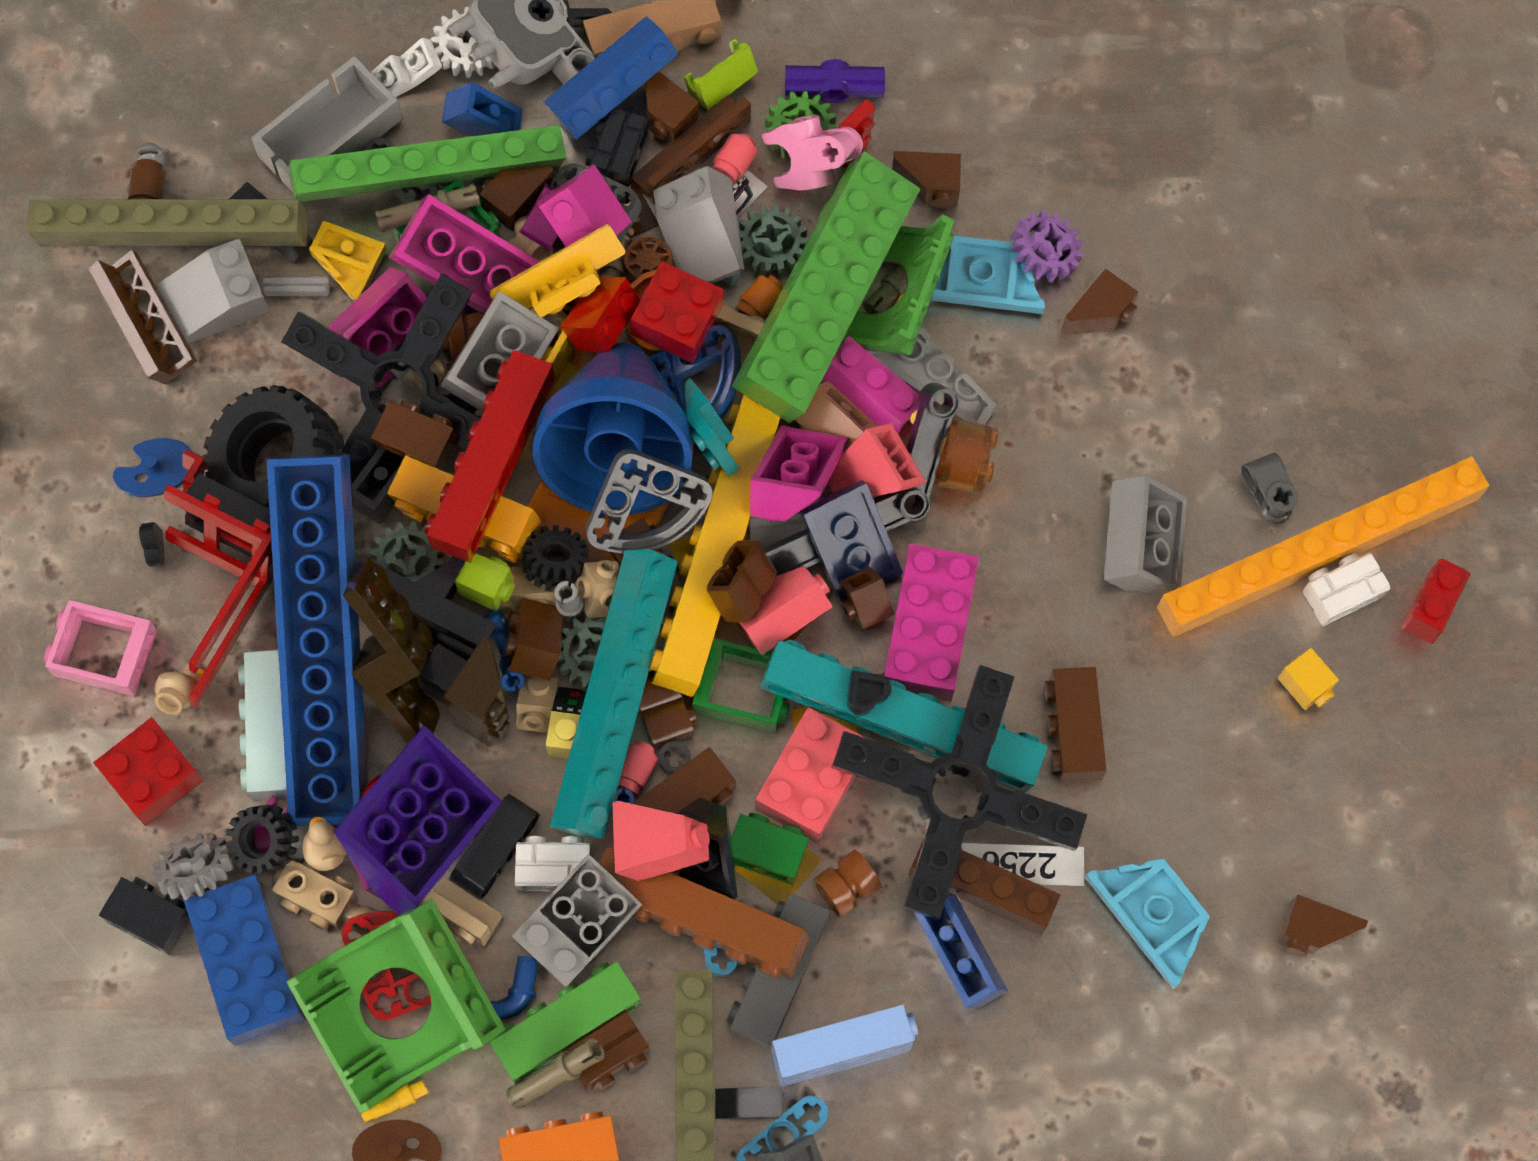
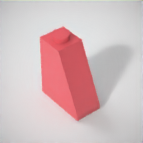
M890 423L866 429L841 455L827 484L834 494L863 480L867 483L871 495L874 497L922 486L926 480Z
M804 566L776 576L771 589L761 596V604L753 618L747 622L735 623L758 652L763 655L775 647L779 640H785L832 608L825 595L830 592V589L819 574L813 577Z
M621 801L613 802L615 873L641 881L709 860L708 845L710 838L706 824L680 814Z

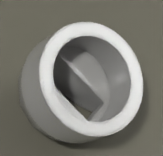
M143 144L137 151V160H155L164 167L165 155L156 144Z

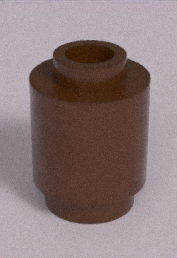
M140 159L135 162V166L131 169L128 199L163 198L165 173L162 171L163 166L161 163L151 159Z

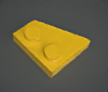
M323 220L309 250L316 261L355 301L368 289L387 248L383 242Z

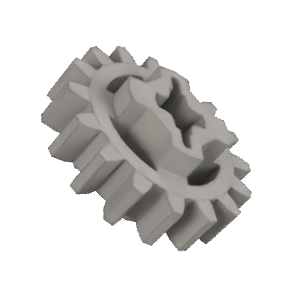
M198 833L195 839L192 840L185 836L183 841L177 844L172 842L169 852L159 853L161 860L153 862L155 871L152 872V875L162 895L169 893L170 898L173 900L180 894H182L184 900H188L193 893H197L201 897L208 889H217L215 883L218 880L226 881L228 879L226 872L234 868L231 862L233 860L229 856L232 852L230 848L226 847L225 839L223 837L217 839L215 833H211L207 838H204L202 833Z

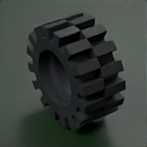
M553 525L552 531H549L547 526L541 527V533L537 530L533 531L531 537L528 536L526 539L522 562L523 573H527L526 578L530 582L535 579L534 586L538 588L545 584L546 591H551L552 586H557L564 581H568L569 586L572 583L575 585L577 579L581 577L583 565L588 559L587 543L585 539L580 541L581 535L578 532L570 535L571 528L565 527L564 531H559V525ZM550 554L560 555L566 558L567 561L551 562L543 556Z
M273 805L249 807L246 810L236 813L238 817L231 819L229 824L235 828L227 829L226 836L232 837V841L226 842V847L234 848V852L229 854L232 860L240 859L236 864L240 869L247 868L246 872L263 873L283 868V865L288 864L292 860L289 855L296 854L297 848L291 845L292 843L299 842V836H292V831L297 830L296 823L288 824L292 816L289 813L281 814L283 808L279 806L273 807ZM258 825L265 826L271 837L270 848L266 853L260 852L254 842V832Z

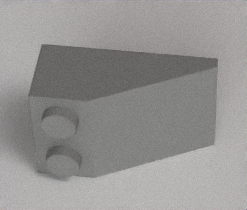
M706 166L653 190L657 221L666 244L671 251L676 268L711 284L744 271L730 177Z
M240 238L205 251L156 284L159 293L188 344L270 313ZM161 319V321H162V323H163V326H164V328H165V327H166V324H165V322L163 321V319Z
M499 291L440 386L484 413L483 403L485 397L490 390H495L499 381L497 380L498 370L503 360L508 361L513 350L541 359L559 328Z

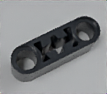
M507 794L503 798V802L485 823L449 877V881L478 900H482L490 891L516 854V843L525 841V838L528 837L540 817L539 812L511 794Z

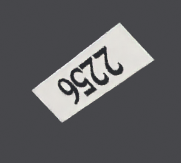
M962 843L961 850L1039 885L1084 886V847H1078L1075 851L1061 846Z

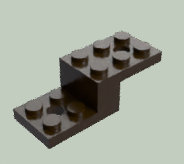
M367 557L357 563L343 594V597L373 634L365 640L352 674L408 744L424 726L434 734L440 717L438 705L433 698L425 695L418 686L416 678L421 674L433 642L432 634L428 626L424 622H419L411 612L407 599L402 594H398L391 586L385 570L381 566L375 565L372 559Z

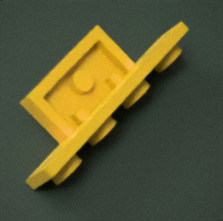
M606 224L493 288L489 292L490 297L493 300L500 291L528 309L533 307L540 318L547 314H556L565 307L566 303L577 297L582 298L591 294L596 289V286L601 284L597 270L624 255L625 249L610 224Z

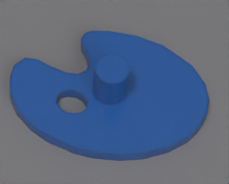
M157 438L141 442L133 447V451L141 459V463L135 467L115 468L113 479L119 489L131 496L153 497L164 494L167 485L177 488L183 483V478L188 470L183 467L182 454L185 450H192L182 441L169 438ZM139 475L148 476L145 482L140 483L136 481Z

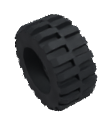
M278 385L271 386L270 390L265 386L254 388L252 390L253 394L249 395L245 392L236 397L237 402L233 405L228 403L221 410L223 415L220 419H214L210 426V429L213 430L211 436H206L204 443L207 454L203 455V457L205 458V469L208 470L205 472V476L269 508L268 479L256 481L254 469L261 449L273 437L284 432L293 431L294 443L291 456L344 454L340 451V449L344 448L343 437L338 433L339 427L334 419L301 392Z

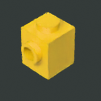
M1312 648L1286 666L1277 678L1304 710H1307L1314 703L1320 708L1335 695L1332 689L1339 681Z

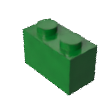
M751 812L749 816L740 813L731 837L734 865L794 886L808 847L809 837L803 836L804 831L791 825H783V828L769 824L770 820L763 815Z

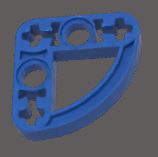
M722 325L712 326L704 342L708 348L705 349L702 346L696 360L690 365H685L682 358L665 350L649 357L658 371L660 364L666 367L662 370L663 379L669 383L667 385L671 392L676 393L677 401L685 414V389L682 380L721 362L720 378L710 403L721 420L723 419L736 395L737 389L732 387V384L741 369L739 343L733 332ZM722 336L725 340L722 341V348L718 349L714 345L718 344V337Z

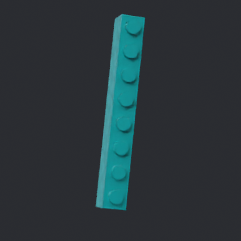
M652 549L624 551L550 824L552 828L577 837L604 839L676 571L677 560Z
M779 640L774 647L759 688L937 758L952 752L965 708L960 706L947 707L940 704L939 699L927 693L914 694L905 690L906 686L902 683L889 680L892 691L886 701L881 704H875V707L869 714L858 716L853 714L847 706L849 676L852 670L871 673L869 670L853 666L852 669L838 664L839 660L829 654L819 653V655H815L805 651L806 647L793 640H786L785 642ZM1000 723L986 765L994 774L997 782L1026 793L1035 785L1048 746L1039 743V739L1032 734L1025 732L1013 733L1006 730V726Z

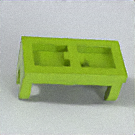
M736 38L732 39L729 42L732 55L721 63H717L713 66L712 70L701 78L696 77L693 80L690 72L684 75V81L688 89L687 93L699 101V104L707 110L711 109L758 73L750 46L745 42L739 45Z

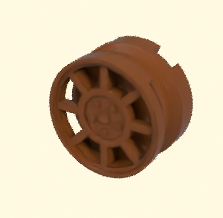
M650 236L634 240L627 247L624 255L628 281L632 283L640 275L657 270L661 261L672 265V255L667 244L658 238ZM645 242H653V243H655V245H654V244H645Z

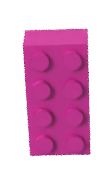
M430 194L420 202L389 256L393 261L433 285L436 284L441 274H445L474 291L467 305L483 313L486 312L493 301L490 297V290L539 263L535 258Z
M909 544L884 676L887 679L902 683L906 686L905 690L914 694L927 693L942 701H952L978 567V556Z

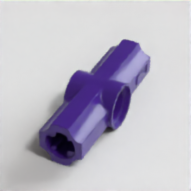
M837 59L824 61L820 66L785 65V96H790L792 91H794L796 96H802L803 92L807 91L808 96L820 95L823 101L829 103H841L848 100L849 97H884L885 67L849 66L847 62Z

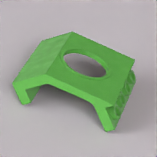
M828 202L823 206V208H822V210H821V213H820V215H819L818 221H819V219H820L822 213L824 212V210H825V208H826ZM942 214L927 228L901 226L883 262L896 263L906 270L908 282L903 296L893 307L881 313L864 314L857 311L841 344L850 336L866 350L911 355L954 239L951 229L955 220Z
M433 899L391 919L301 970L302 972L286 981L359 1113L371 1109L403 1085L471 1047L473 1050L478 1049L506 1030ZM389 968H403L417 974L427 985L431 997L430 1012L424 1024L414 1033L401 1038L384 1037L374 1032L364 1021L360 1010V997L365 984L372 976Z

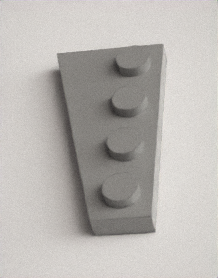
M922 327L911 355L867 350L918 394L926 384L932 382L939 383L953 390L958 395L960 403L959 409L952 420L975 435L978 434L996 409L997 404L968 374H963L953 364L954 360L946 351L942 352L930 340L931 336ZM943 393L935 398L933 404L935 409L943 404Z

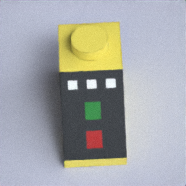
M559 686L551 710L546 740L548 757L569 758L586 691H583V689Z

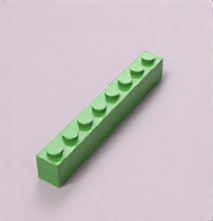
M561 125L290 160L288 171L293 199L305 202L453 182L458 179L468 180L496 176L501 170L542 166L557 168L561 167L565 161L566 153Z

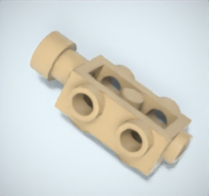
M305 859L301 864L291 860L286 867L283 866V868L278 869L272 880L274 887L271 891L280 899L277 903L278 906L294 915H297L299 910L312 915L309 922L325 931H328L331 926L340 930L342 925L350 918L363 913L378 911L368 905L362 907L356 904L358 897L352 891L354 886L350 882L338 876H334L331 880L321 875L322 870L309 866ZM297 877L303 879L300 887H291ZM333 894L334 901L329 905L323 904L325 895ZM358 923L352 925V931L361 936L369 932L367 927L361 928Z

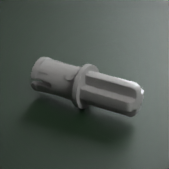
M568 581L559 583L554 590L557 610L565 616L569 623H573L572 620L574 618L582 620L584 617V599L579 597L576 586L573 583L569 586Z

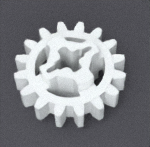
M465 7L464 14L461 15L455 9L452 10L453 18L451 19L442 16L441 23L443 27L434 26L435 37L431 38L442 69L446 70L451 67L453 76H457L460 71H465L466 78H470L471 72L475 70L482 76L483 67L485 66L490 69L495 68L494 63L488 56L475 63L468 59V54L479 46L468 30L454 37L449 36L447 33V28L453 25V22L465 16L469 7Z

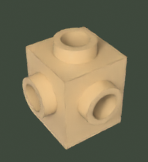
M602 560L584 563L581 577L576 582V588L579 597L584 599L583 610L588 618L607 617L620 570V565L617 561Z

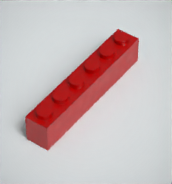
M516 350L512 351L508 361L503 360L497 374V380L499 381L495 390H490L485 397L483 403V410L485 411L480 422L476 420L473 423L469 433L470 443L466 452L461 451L456 459L454 466L456 473L452 482H447L444 485L440 495L441 505L437 514H431L427 521L425 534H427L432 549L471 563L556 379L552 363Z

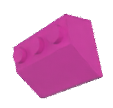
M390 267L343 311L328 328L372 354L379 356L388 351H393L407 337V333L427 297L408 273ZM388 366V371L384 375L382 382L375 384V388L383 386L394 375Z
M848 336L839 346L821 383L829 381L878 426L891 423L902 440L913 428L910 417L918 410L919 394Z
M781 426L751 478L750 516L761 517L768 521H786L820 498L848 444V437Z

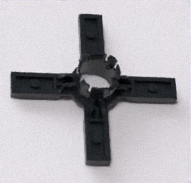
M441 274L399 351H388L376 356L301 311L297 312L281 341L339 377H344L360 387L361 400L366 410L341 450L342 453L349 454L351 484L379 448L371 437L386 405L384 403L380 404L382 392L379 391V387L375 388V384L382 382L384 375L388 371L387 366L391 363L402 362L416 373L418 372L422 380L424 392L421 403L418 406L421 409L420 414L432 418L433 414H437L450 420L453 423L451 427L454 428L458 435L455 445L466 451L470 443L469 433L471 427L476 420L479 422L481 420L480 416L437 392L436 386L439 385L438 377L435 372L432 373L430 370L474 292L445 274Z
M983 665L978 667L952 752L939 756L931 763L917 759L913 754L844 731L842 733L831 768L918 797L919 803H921V806L917 807L919 815L923 820L930 819L903 905L904 909L936 920L940 919L960 856L965 832L978 828L985 821L1072 851L1078 848L1087 814L1021 791L1013 792L997 786L994 774L986 765L1015 676ZM947 769L952 774L959 775L965 779L966 777H974L972 783L975 785L977 793L982 792L979 797L977 811L973 817L964 815L962 819L952 818L938 808L932 795L936 774L939 773L941 777H944L946 775L945 770Z

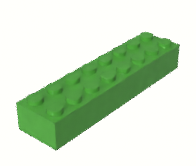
M865 151L848 164L738 372L732 387L789 423L806 412L920 191L919 187Z

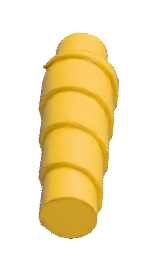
M423 1079L412 1085H403L371 1109L360 1114L365 1123L385 1114L388 1115L410 1104L417 1103L418 1098L429 1093L428 1087Z

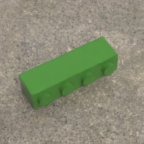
M608 962L599 965L589 973L591 977L589 980L579 986L574 982L563 988L557 994L559 999L548 1006L545 1002L536 1005L526 1013V1020L516 1026L513 1022L504 1026L506 1030L490 1042L515 1085L558 1058L557 1055L562 1053L563 1049L624 1010L630 1013L642 1005L641 998L618 962L611 966Z

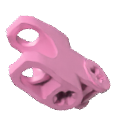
M818 115L798 117L787 124L761 134L764 144H778L784 147L791 158L790 170L773 178L775 186L780 189L786 188L802 191L832 184L836 181L833 169L842 166L845 162L856 159L863 149L862 139L855 129L841 127L822 130Z

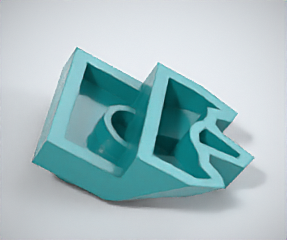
M689 378L685 384L684 398L687 420L694 429L690 436L701 451L705 450L702 454L715 470L720 466L727 476L730 477L740 469L725 447L734 437L708 399Z

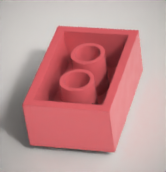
M808 707L755 799V810L783 825H791L804 831L803 836L819 843L856 777L831 768L842 733L846 731L860 737L863 736Z

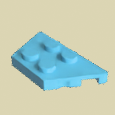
M954 235L931 301L1043 314L1045 303L1043 299H1040L1034 285L1035 279L1031 270L1025 273L1024 268L1026 264L1024 262H1015L1019 253L1011 251L1010 247L1013 242Z
M1164 858L1147 861L1144 864H1129L1115 869L1098 872L1094 870L1087 873L1084 877L1170 987L1172 989L1177 987L1210 915Z

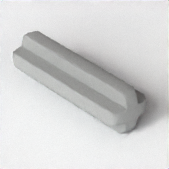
M326 275L263 277L262 289L266 296H327L330 293V280Z

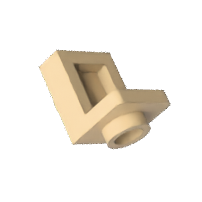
M524 675V685L520 688L517 700V729L548 733L550 715L558 691L559 678L551 677L550 680Z

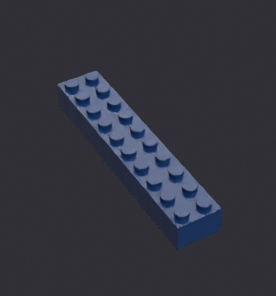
M349 454L274 457L267 459L287 805L288 813L292 816L288 822L289 824L296 823V826H308L315 817H322L331 825H339L360 801L368 785L363 687L352 674L361 652L359 616L343 597L356 567Z

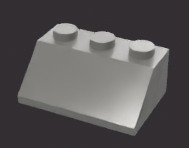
M1148 475L1112 481L1104 580L1125 591L1164 595L1181 587L1187 497Z

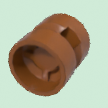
M855 849L838 861V868L836 870L829 867L813 878L814 885L823 900L840 918L857 907L856 899L862 898L866 900L882 888L881 882L873 868Z

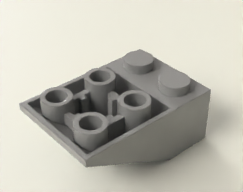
M587 854L512 937L567 987L643 904L594 858Z

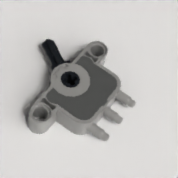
M473 0L467 14L453 22V25L447 28V33L449 36L454 37L468 30L479 44L468 54V59L475 63L488 56L500 70L494 77L489 79V85L492 88L503 86L509 81L519 85H526L551 70L564 85L580 72L574 67L582 70L595 59L594 54L572 28H584L583 20L612 13V11L608 8H570L568 0Z

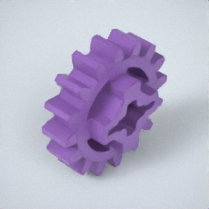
M1042 210L1038 216L1034 212H1030L1026 219L1022 218L1010 237L1015 241L1010 247L1011 251L1019 253L1015 262H1024L1026 264L1024 272L1027 273L1032 269L1035 271V279L1037 280L1042 275H1046L1048 282H1052L1056 276L1060 280H1064L1069 273L1072 274L1079 265L1078 262L1084 255L1079 251L1084 243L1075 239L1079 233L1078 229L1070 230L1068 228L1070 224L1069 219L1062 223L1059 221V213L1055 212L1051 218L1048 217L1046 210ZM1035 230L1034 234L1029 236V233ZM1065 256V260L1059 262V259Z

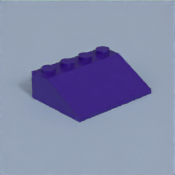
M424 726L336 827L333 833L370 888L400 915L416 908L503 801Z

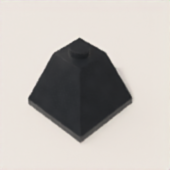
M700 797L676 814L687 816L707 825L710 838L708 845L709 860L679 869L680 877L735 900L738 897L727 808Z

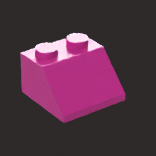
M594 164L537 201L539 208L565 247L606 224H610L615 234L618 235L632 223Z

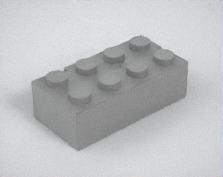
M355 56L331 74L336 92L339 95L337 98L334 96L331 82L326 78L251 137L257 156L276 176L280 175L281 181L291 191L288 171L290 160L364 151L365 145L370 140L380 138L403 119L398 99Z

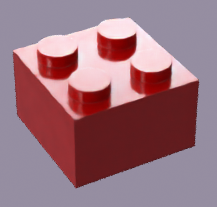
M661 261L630 319L631 335L694 363L723 307L724 289Z
M152 717L93 762L145 827L203 782L200 775Z

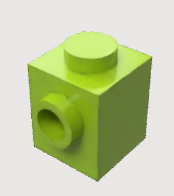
M475 553L471 563L465 562L455 580L458 594L497 612L502 601L506 603L510 599L515 587L508 564L497 557L490 556L488 559Z

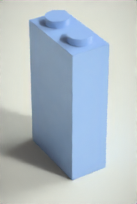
M899 1005L772 1041L771 1053L780 1086H790L907 1053L910 1051L914 1040H916L915 1035H918V1030L912 1012L906 1014L904 1005Z

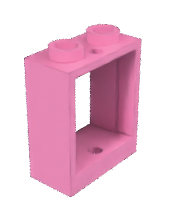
M68 600L66 609L61 610L57 617L56 630L58 631L53 643H49L44 655L45 667L55 677L135 697L157 634V629L153 623L147 619ZM82 621L131 633L116 678L67 666Z

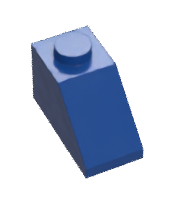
M470 82L446 93L442 123L467 136L520 130L523 109Z

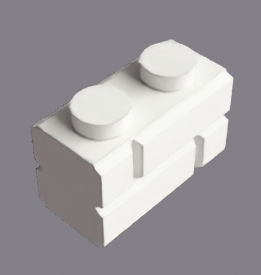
M1353 553L1338 563L1340 567L1330 572L1325 567L1308 577L1309 582L1303 589V594L1309 605L1314 609V613L1323 627L1384 598L1391 589L1390 584L1383 572L1380 571V567L1372 554L1367 553L1359 557L1357 553Z
M529 836L525 838V842H517L515 865L516 890L553 892L587 854L591 856L590 843H583V838L574 836L563 837L562 843H547V838L542 836Z

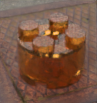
M952 419L935 477L938 480L935 486L975 494L983 492L986 482H991L993 476L994 462L989 461L990 449H995L998 429L991 428L990 425Z

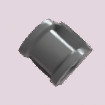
M1271 453L1242 465L1241 474L1243 481L1252 493L1264 518L1275 524L1287 521L1298 502V493L1279 455Z

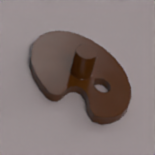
M401 1119L387 1120L368 1127L359 1134L352 1147L353 1161H409L414 1158L424 1161H439L442 1154L441 1144L437 1136L429 1128L416 1122ZM416 1138L419 1141V1146L411 1149L407 1146V1140Z

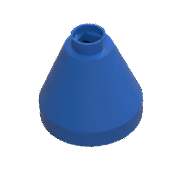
M617 343L612 346L608 353H598L543 406L536 424L533 459L540 477L556 495L576 507L592 511L615 456L622 450H637L691 471L694 441L690 433L693 431L686 414L653 361L641 348L629 343ZM631 459L629 464L622 463L621 466H623L625 474L635 470L641 472L643 475L642 481H646L647 471L637 468L634 459ZM659 471L653 477V484L659 488L667 487L672 482L673 476L668 471ZM680 477L679 487L681 488L684 486L682 482L684 477ZM639 490L629 515L655 509L669 500ZM612 491L608 494L606 503L610 507H620L624 504L626 495L622 491Z

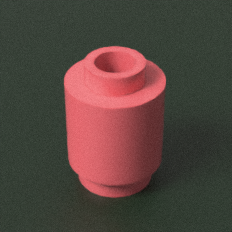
M745 133L730 134L714 158V166L712 168L730 177L732 184H734L736 180H740L758 154L755 141Z
M635 740L634 744L629 743L618 788L631 790L634 797L638 796L640 790L645 789L659 759L654 754V747L639 740Z

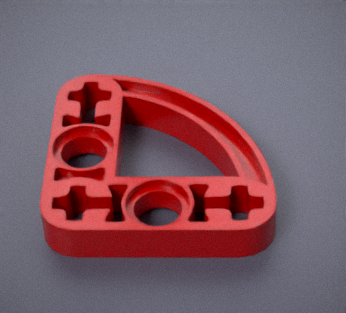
M373 911L350 918L342 928L341 935L344 946L356 940V938L350 940L348 934L353 930L352 925L354 923H358L361 928L367 927L370 932L399 915L395 911ZM390 968L382 970L378 977L370 978L362 990L370 1013L380 1020H389L430 1004V993L424 999L412 997L409 993V985L413 980L420 977L413 972L394 979ZM403 985V994L409 1005L402 1007V1000L400 999L391 1004V1011L385 1012L383 1008L376 1009L374 1003L379 1001L378 994L385 993L387 997L395 996L399 993L395 987Z

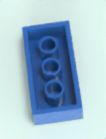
M255 874L220 886L215 890L206 891L201 897L195 895L188 900H184L228 1041L236 1046L306 1020L302 1009L286 981L292 978L263 884Z

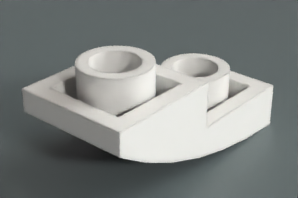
M421 38L400 57L395 55L388 56L371 73L397 97L431 77L442 68V65L431 40Z

